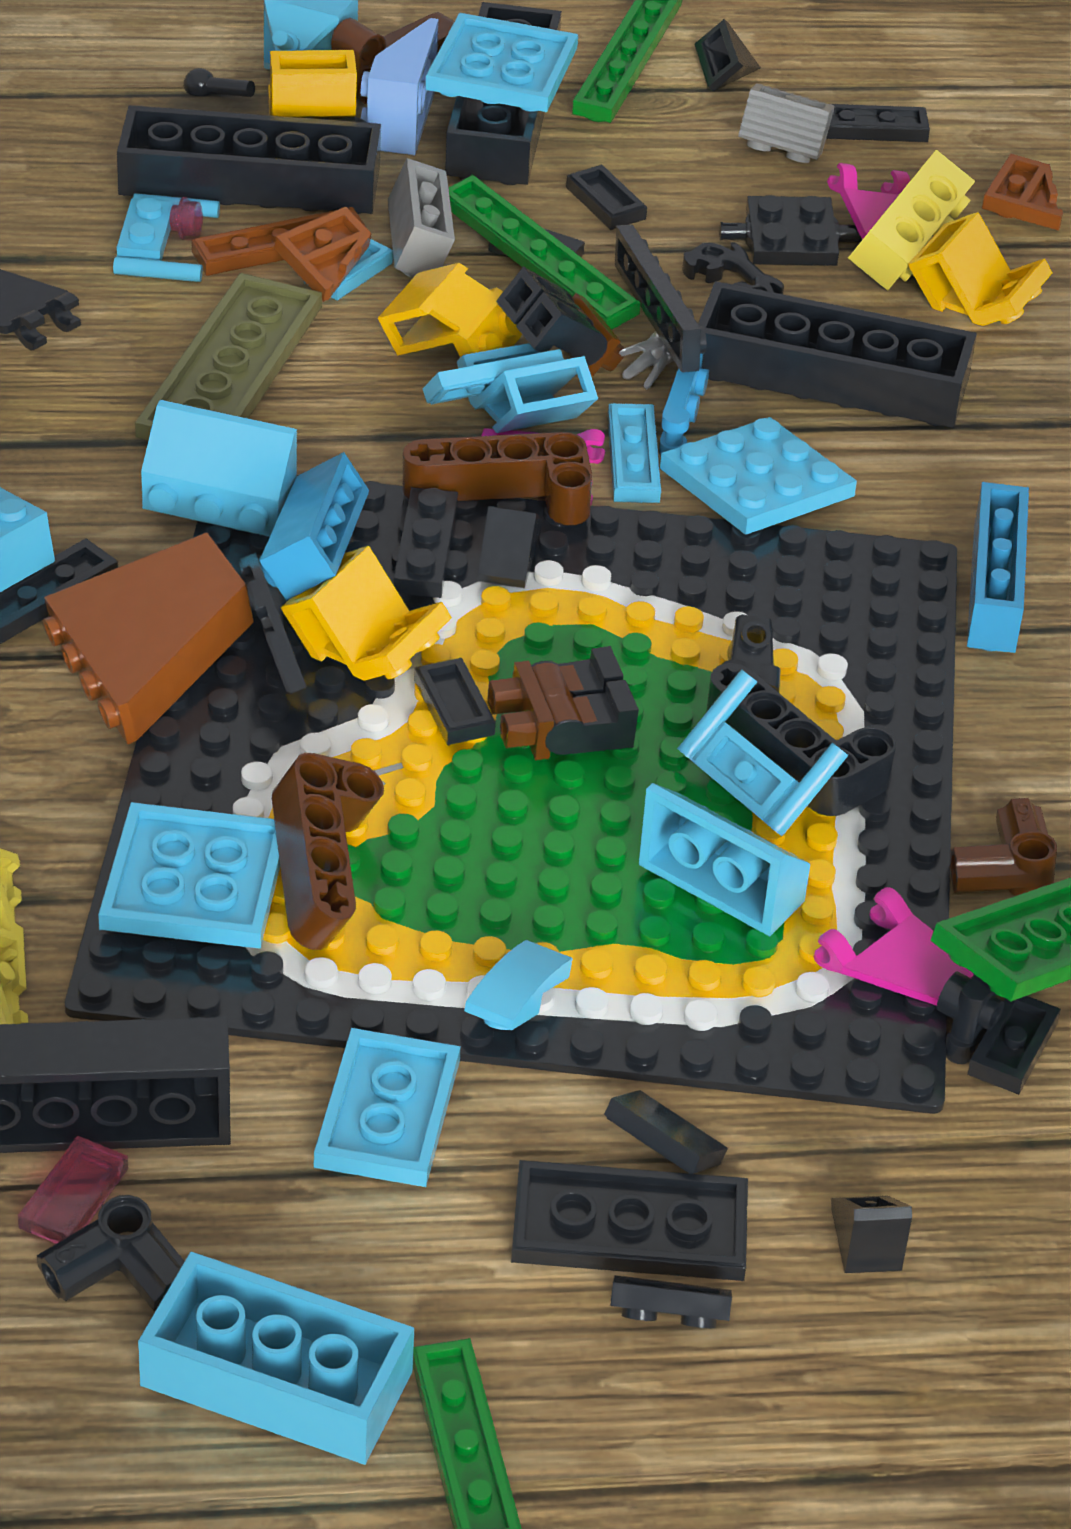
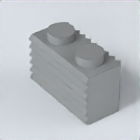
M756 83L750 89L738 137L747 139V146L753 149L770 151L771 147L787 151L786 157L791 160L809 163L811 158L817 160L823 152L835 106Z

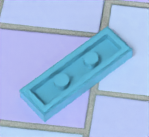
M561 349L438 372L426 384L423 392L427 404L430 403L431 405L477 396L503 371L561 361L564 358Z
M608 404L607 417L613 502L660 503L661 483L654 405Z

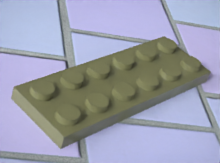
M239 273L135 422L136 437L149 441L156 407L160 400L249 418L322 308V292Z

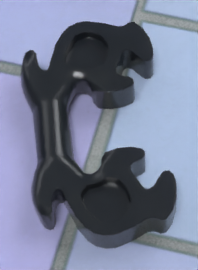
M709 242L700 244L690 252H684L682 271L690 280L695 279L696 273L706 275V283H714L722 279L724 270L738 273L751 284L749 285L741 281L733 285L783 294L784 284L777 278L763 273L749 260L746 251L735 242L731 243L730 249Z

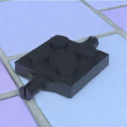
M747 196V217L745 223L720 222L719 226L720 240H745L751 250L752 263L758 265L837 266L839 242L862 241L855 225H840L834 217L831 197Z

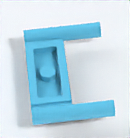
M134 193L117 244V257L114 258L113 273L117 275L201 282L203 274L202 265L162 261L174 214L218 218L220 201Z
M741 669L677 749L769 827L783 836L848 755L834 743H831L800 782L790 776L725 722L757 683L756 680Z

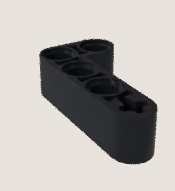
M725 663L713 669L710 676L707 711L741 669L745 671L757 683L725 722L798 782L803 779L831 743H834L848 755L808 804V807L813 811L825 816H839L888 789L896 749L895 739L889 732L876 727H864L836 741L746 666L737 663Z

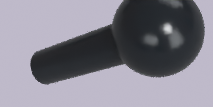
M195 68L189 71L184 79L185 91L193 96L220 94L252 97L255 93L253 81L216 78L210 71L204 68Z

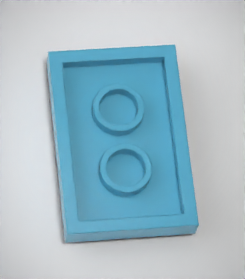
M351 1028L314 1150V1168L426 1187L460 1062L461 1046Z

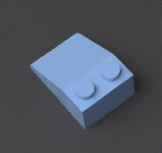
M428 19L375 56L370 72H363L361 96L367 97V107H363L361 119L367 123L381 124L380 151L408 155L416 154L435 91L426 90V75L437 56L439 19Z

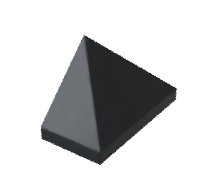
M725 19L694 44L707 85L712 91L720 89L761 68Z

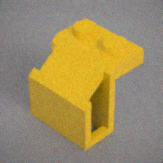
M354 50L270 51V85H268L270 116L312 117L315 119L355 117L357 72Z
M979 212L945 223L908 263L911 272L932 309L941 312L945 308L968 315L972 323L980 326L1000 321L1001 324H1008L1018 319L1024 313L1023 307L1028 301L1034 299L1042 292L1041 286L1053 273L1045 258L1010 270Z
M460 263L417 273L377 318L397 356L453 343L461 358L466 354L514 346L522 336V333L496 302L503 291L497 287L488 289L466 275L465 272L468 268ZM421 316L402 338L394 322Z
M369 546L345 553L336 576L290 598L280 607L312 658L322 662L328 656L346 664L352 675L363 681L383 675L389 680L403 674L412 666L410 658L417 652H421L436 643L440 638L437 632L452 618L443 602L409 611Z

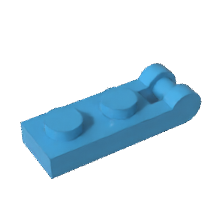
M700 354L699 371L681 372L678 368L662 415L663 432L660 438V455L663 452L681 447L687 443V439L683 434L689 429V422L695 423L700 396L705 395L708 383L709 370L702 368L703 354Z

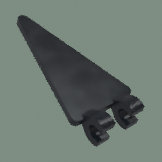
M0 269L1 334H9L14 331L20 342L27 349L35 350L47 343V337L36 330V327L45 323L43 315L48 313L55 325L63 332H69L81 325V319L70 312L71 309L79 305V299L67 290Z

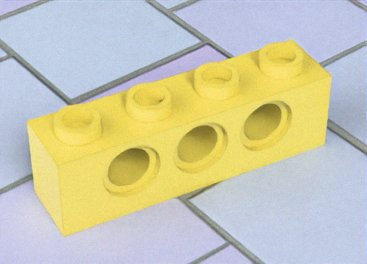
M935 150L848 259L887 291L898 278L906 282L913 274L908 263L945 223L954 221L971 201L965 194L975 181L938 150Z

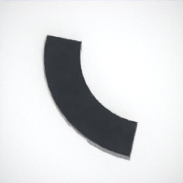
M253 553L242 557L238 563L259 620L263 624L267 642L286 692L293 694L307 688L257 554Z

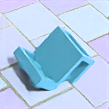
M527 343L466 354L457 361L458 368L541 352L533 349ZM585 356L503 371L482 393L477 396L468 397L474 409L484 408L497 422L492 428L496 433L577 418L598 400V396ZM575 375H578L583 393L557 398L553 396Z

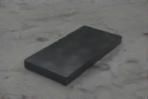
M519 1160L511 1263L744 1281L747 1254L748 1178Z

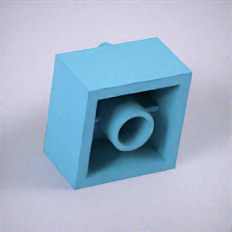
M264 0V68L270 70V51L331 50L332 35L339 23L348 18L358 21V0Z

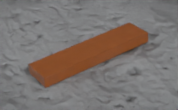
M349 207L348 209L365 226L355 209ZM334 211L192 239V253L197 262L203 266L206 276L282 261L284 259L274 249L277 235Z

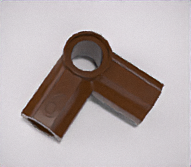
M1029 798L1011 799L1006 806L997 809L996 824L1002 845L954 847L950 852L951 882L954 893L1009 890L1010 893L1017 896L1054 883L1057 843L1054 838L1048 835L1041 807L1035 806Z

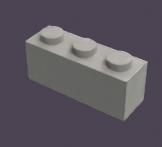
M406 158L388 197L394 267L405 275L414 278L419 272L443 266L455 241L446 171Z

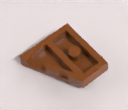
M1010 154L984 194L982 209L995 212L1001 217L1016 218L1059 231L1063 211L1057 208L1058 193L1056 185L1052 183L1053 174L1050 164Z
M344 207L277 235L274 249L312 290L322 292V301L324 302L330 299L368 249L372 234L347 207Z

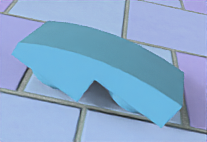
M525 940L508 952L484 976L467 999L464 1011L484 1019L485 1024L492 1028L513 1030L539 1014L543 993L569 978L573 958Z

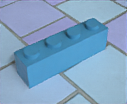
M344 452L296 476L259 560L267 582L272 587H277L285 600L336 576L369 489Z
M982 482L974 523L967 647L987 651L1016 652L1024 611L1029 487Z

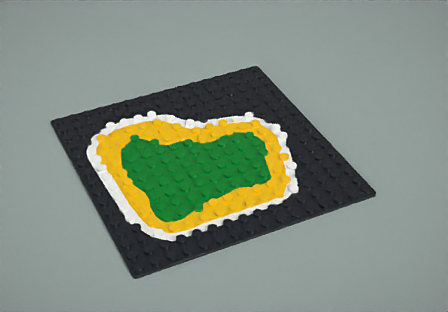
M367 481L364 483L368 487L369 493L345 553L369 546L393 584L409 498L404 495L400 485ZM506 498L458 501L442 598L399 594L409 611L443 602L452 618L437 632L440 638L436 643L421 652H417L410 658L412 666L403 674L389 680L383 675L363 681L353 676L346 664L328 656L322 662L312 658L280 608L288 600H285L277 587H272L268 583L307 687L293 694L287 693L267 642L263 624L259 620L247 588L254 622L136 741L65 998V1013L69 1017L97 1021L228 1017V1035L339 1048L346 1047L351 1028L461 1046L460 1061L930 1114H937L943 1110L945 1102L947 1015L938 1011L936 1005L841 973L826 970L815 962L813 955L815 950L822 946L818 943L819 937L830 929L839 931L846 938L857 956L887 934L891 929L878 926L869 916L871 908L878 904L874 901L875 895L886 887L896 890L912 914L933 931L937 922L949 919L957 547L953 544L937 540L924 541L896 538L889 535L876 536L848 533L842 530L829 531L801 528L795 525H772L745 535L724 519L707 518L699 515L686 516L657 511L619 509L610 506H590V516L586 521L577 525H563L550 518L546 501ZM488 506L536 513L542 521L539 539L525 588L477 581ZM197 521L193 535L194 538L208 533L245 584L246 581L238 561H240V558L256 553L258 560H260L270 538L269 536ZM743 614L771 619L774 665L781 670L779 693L836 741L864 727L880 728L889 732L894 737L896 749L888 789L839 816L821 815L807 806L786 833L781 836L677 749L706 714L710 676L713 669L728 661L727 650L732 641L736 617ZM611 646L624 675L623 680H626L639 709L634 747L567 755L550 752L549 759L535 760L529 746L505 748L500 731L502 714L492 715L496 721L495 735L447 745L414 681V667L462 658L488 706L489 681L513 678L514 662L529 661L533 665L540 661H553L558 664L590 659L591 649ZM303 753H316L359 763L371 768L373 771L402 762L404 768L379 775L381 780L386 783L384 785V794L359 827L352 832H346L356 910L327 948L322 950L308 949L299 944L291 935L287 922L281 868L261 949L99 930L98 914L131 802L274 819L271 799L272 791L297 757ZM652 783L680 793L810 863L805 902L770 937L639 865L646 788ZM525 940L573 958L569 978L543 993L539 1014L513 1030L492 1028L485 1024L484 1019L464 1011L467 999L484 976L508 952Z

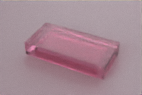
M77 1136L18 1214L19 1229L57 1244L87 1226L127 1172L128 1156Z

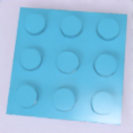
M459 13L426 75V90L440 92L442 95L449 97L462 96L478 99L487 104L500 103L516 106L530 112H547L577 50L578 34Z
M771 417L761 418L753 423L732 430H725L717 435L696 442L685 443L681 447L661 453L660 469L745 535L855 496L857 480Z
M131 802L98 914L99 930L261 949L280 870L274 819Z

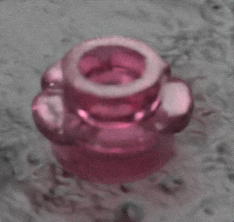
M182 197L179 205H173L171 208L172 231H178V235L182 240L186 236H199L203 225L202 205L200 202L190 201L187 197Z

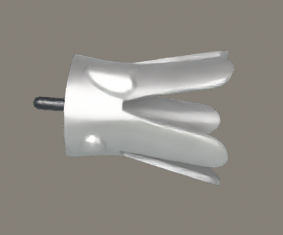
M656 331L648 340L619 351L621 356L643 351L623 371L622 376L626 380L633 378L648 367L654 366L644 382L646 390L654 383L664 367L674 361Z

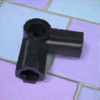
M119 1195L109 1199L102 1205L96 1221L37 1255V1264L46 1280L47 1286L58 1299L62 1298L67 1301L115 1271H121L154 1312L185 1262L152 1222L151 1210L148 1204L141 1198L132 1195ZM123 1232H133L129 1235H119Z

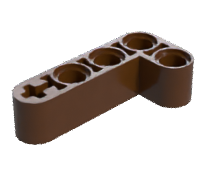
M435 12L382 36L357 20L348 18L340 22L335 28L332 35L331 50H354L357 72L356 99L361 103L367 104V97L361 96V81L363 72H370L377 54L430 18L439 19L438 54L455 21L440 12Z
M568 432L420 439L408 443L403 449L402 490L407 498L410 497L411 487L422 489L436 488L442 491L458 492V501L545 496L548 514L551 519L563 525H577L586 521L590 516L592 470L584 439Z
M303 753L297 757L272 791L271 799L290 933L303 947L311 950H322L329 946L356 910L346 832H352L359 827L384 794V785L378 774L365 765L316 753Z

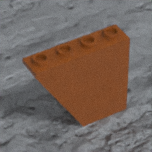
M208 533L44 597L49 617L43 619V625L51 644L54 647L61 644V652L69 671L72 674L79 671L80 682L87 698L90 701L98 700V708L108 729L116 727L127 744L137 741L254 622L245 582Z

